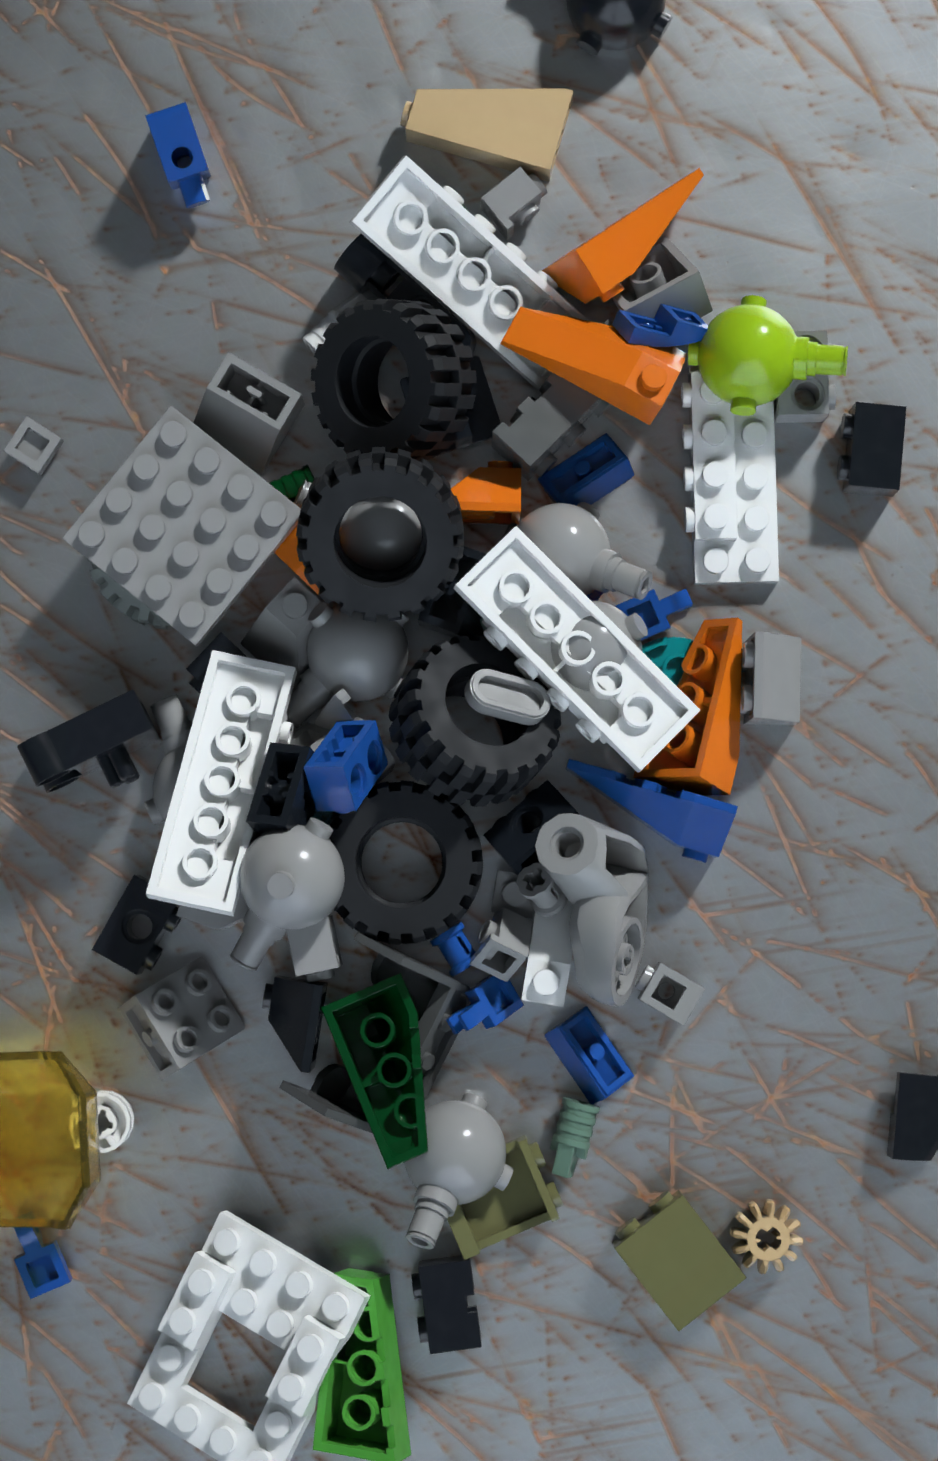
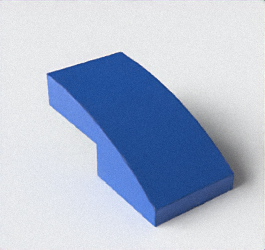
M660 304L654 318L618 309L612 323L613 327L628 343L652 347H671L702 341L708 330V325L697 313L665 304Z

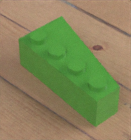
M347 1268L334 1274L371 1296L351 1337L332 1361L319 1388L313 1450L371 1461H402L411 1456L390 1274Z

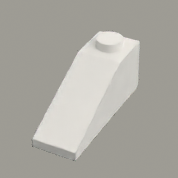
M551 889L552 894L557 898L556 894ZM567 900L565 907L556 915L548 917L534 912L529 953L526 959L520 995L521 1000L564 1007L572 959L569 920L573 906L569 900Z

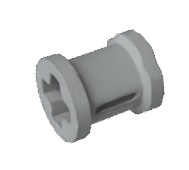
M533 863L523 868L519 873L516 881L519 892L522 896L530 899L531 906L536 913L549 917L556 915L565 907L568 899L540 863ZM528 881L531 883L534 889L531 888V886L528 884ZM551 889L556 894L557 898L552 894Z

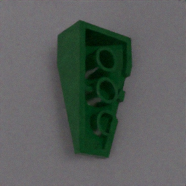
M400 973L321 1007L387 1169H391L428 1152L418 1013Z

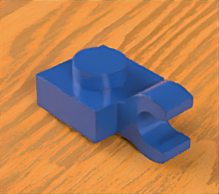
M652 589L642 600L632 598L615 607L622 610L627 616L637 613L643 619L648 635L641 639L642 642L671 629L667 616L692 607L693 603L687 589H683L661 600L658 599L655 590Z
M489 975L465 992L471 1004L452 1014L446 1021L454 1035L463 1029L466 1031L472 1029L481 1021L484 1027L489 1029L497 1026L523 1007L524 1004L510 980L505 982L493 975Z
M34 1215L19 1221L18 1225L14 1226V1229L25 1253L16 1256L14 1261L30 1299L70 1283L73 1278L57 1240L44 1244L39 1224Z

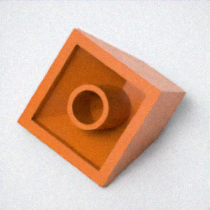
M489 461L488 467H478L451 488L453 495L457 496L460 504L463 524L510 525L515 523L518 525L520 523L521 468H513L512 462Z

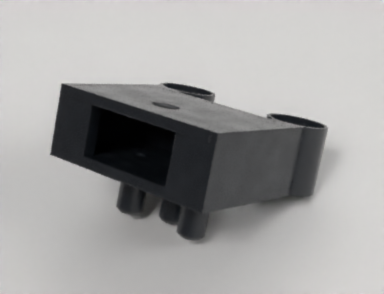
M132 689L48 731L29 738L19 744L17 748L36 787L43 785L46 793L67 786L100 768L110 787L116 788L124 783L129 784L139 779L140 775L129 754L159 740L160 737L143 702Z

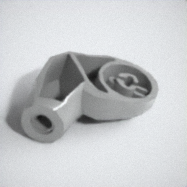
M573 813L558 814L541 827L535 848L540 864L573 906L569 920V934L577 981L581 989L592 999L607 1005L621 1006L626 1003L636 982L646 937L649 870L645 847L633 837L585 816Z

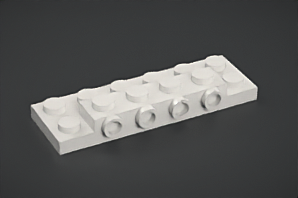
M407 155L402 157L349 223L532 386L539 390L552 372L500 344L519 308L525 307L589 320L555 290L558 285L548 274L541 270H538L536 273L525 263L527 256L517 246L510 242L505 245L494 235L496 228L480 214H476L474 217L462 206L465 202L464 199L454 189L447 185L442 188Z
M687 344V363H688V347H689V344ZM688 365V382L681 383L682 408H689V424L682 425L683 449H690V465L683 467L684 491H691V507H685L684 527L685 533L692 532L693 585L778 583L779 560L774 400L756 406V413L754 415L740 416L733 414L730 411L731 404L717 397L707 387L699 367Z
M517 526L454 586L453 589L484 619L482 623L487 629L483 634L486 639L500 651L507 647L518 658L514 662L517 670L526 679L534 680L537 677L549 689L547 694L551 699V704L561 712L568 708L579 719L575 724L576 728L587 740L592 743L597 739L603 744L607 742L637 773L700 711ZM587 616H592L599 621L627 651L625 660L621 665L612 661L600 663L592 673L588 672L591 675L589 680L590 692L573 686L559 673V670L565 664L574 667L582 666L588 663L595 654L592 647L589 656L584 660H574L567 654L568 652L571 655L569 638L583 636L591 642L592 637L588 633L579 630L572 631L574 626ZM551 642L559 646L558 654L562 661L557 666H555L552 659ZM606 666L615 669L609 673L597 674L601 668Z
M212 650L148 883L146 895L149 899L234 917L240 894L241 862L247 848L258 836L246 822L267 751L270 742L290 744L292 739L293 723L287 722V709L297 675L296 667Z

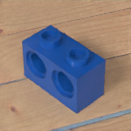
M376 720L337 721L305 764L304 771L317 811H335L339 814L357 811L387 767L388 761Z

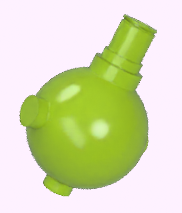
M749 295L741 299V305L731 307L717 315L708 324V330L702 341L689 344L688 365L699 367L707 387L717 397L731 404L730 411L733 414L750 416L756 413V406L766 404L779 397L793 380H807L808 376H816V374L846 376L848 346L818 344V342H810V337H797L793 328L783 316L766 307L767 300L765 298Z

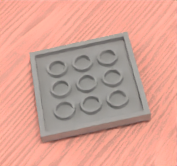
M170 406L62 539L198 647L297 526L301 508L173 406Z

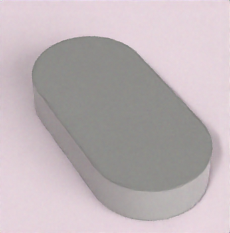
M481 669L475 672L466 683L464 689L466 701L475 711L523 725L539 723L551 707V699L547 694V690L538 682L491 669Z

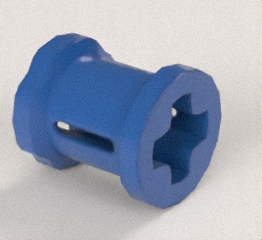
M462 921L430 941L433 947L438 946L450 965L449 973L451 977L472 966L470 965V959L475 954V950L463 932L465 926Z

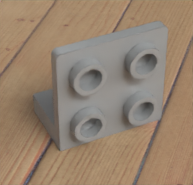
M199 957L118 1007L161 1080L245 1029L243 1021L203 957Z

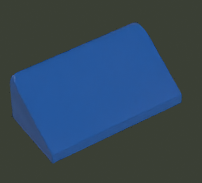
M605 433L548 471L544 476L539 477L538 481L553 503H567L577 506L580 502H586L592 505L634 476V471L628 457L612 438Z
M587 1006L545 1034L546 1040L591 1104L606 1099L634 1077Z

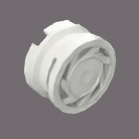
M101 1090L84 1097L77 1104L71 1116V1130L74 1139L82 1148L94 1153H106L118 1148L130 1137L134 1128L135 1114L131 1104L123 1095L114 1091Z

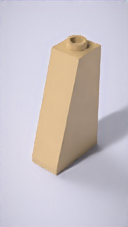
M566 88L417 89L414 101H406L400 126L406 127V142L512 172L521 166L528 176L534 173L540 180L549 182L571 109L573 90Z

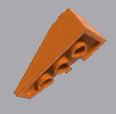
M698 168L636 208L635 211L607 227L605 231L584 242L542 271L548 274L557 283L558 287L584 304L597 297H600L603 303L625 289L621 282L635 273L704 176L701 169Z
M525 307L519 308L500 343L648 425H651L665 403L687 357V353L674 346L652 347L628 343L611 325Z
M738 617L703 621L681 664L684 673L677 685L700 711L640 772L637 773L635 771L633 778L645 779L669 789L681 792L684 790L702 796L730 795L740 752L742 620Z

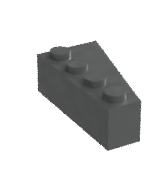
M607 319L603 323L606 325L613 326V322L610 319ZM552 373L539 389L541 395L537 399L533 396L531 398L528 396L517 407L516 413L510 419L512 423L510 427L502 422L493 430L492 448L506 461L512 462L513 468H521V475L527 481L535 474L541 478L558 460L554 456L558 449L564 443L570 448L586 431L582 424L593 413L600 417L611 404Z

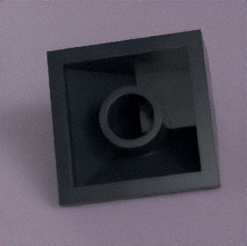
M275 976L273 984L266 983L262 1009L269 1010L268 1021L300 1072L310 1073L315 1068L323 1018L321 1007L325 1006L328 983L317 981L307 983V980Z

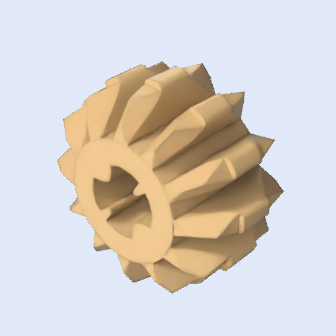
M772 1199L765 1200L763 1212H760L758 1205L751 1201L748 1203V1208L752 1216L747 1218L739 1211L735 1214V1218L744 1226L743 1228L732 1227L729 1229L731 1237L742 1239L731 1246L734 1254L746 1252L741 1262L746 1268L751 1267L758 1259L757 1268L760 1274H766L769 1261H772L775 1269L781 1272L784 1270V1265L780 1260L783 1255L793 1262L797 1259V1255L789 1249V1245H802L803 1238L789 1233L797 1230L801 1223L797 1218L786 1221L790 1214V1208L786 1205L781 1206L774 1214L775 1205ZM772 1227L775 1228L774 1231H771L775 1237L771 1244L764 1241L760 1246L757 1245L758 1242H761L757 1236L760 1229L768 1232Z

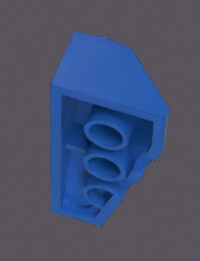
M572 759L568 760L565 768L567 771L672 845L683 848V857L706 863L708 856L713 858L720 856L738 806L684 790L674 793L667 791V787L652 781L637 778L631 780L627 779L626 775Z

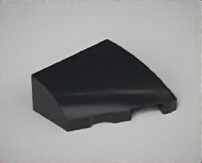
M897 1072L894 1113H890L887 1156L898 1160L931 1161L938 1150V1075Z

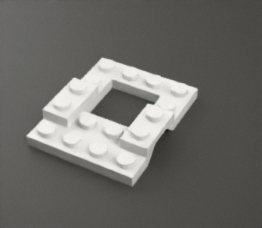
M222 1211L219 1213L202 1250L194 1253L157 1329L162 1333L127 1404L217 1461H290L315 1411L317 1392L332 1361L351 1337L371 1295L229 1211ZM222 1313L286 1351L265 1394L268 1397V1401L255 1426L188 1385Z

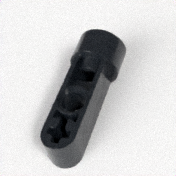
M360 234L346 248L336 262L334 269L359 293L363 294L370 290L379 299L430 302L434 309H440L450 317V324L459 326L465 336L462 343L464 346H470L473 354L476 347L474 333L364 235ZM402 275L404 279L388 296L385 291Z

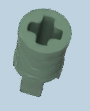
M563 1097L559 1121H557L556 1132L553 1133L550 1145L551 1150L557 1151L552 1174L571 1178L574 1175L578 1158L584 1160L587 1158L591 1144L589 1141L593 1134L592 1129L596 1123V1114H599L600 1107L581 1100Z

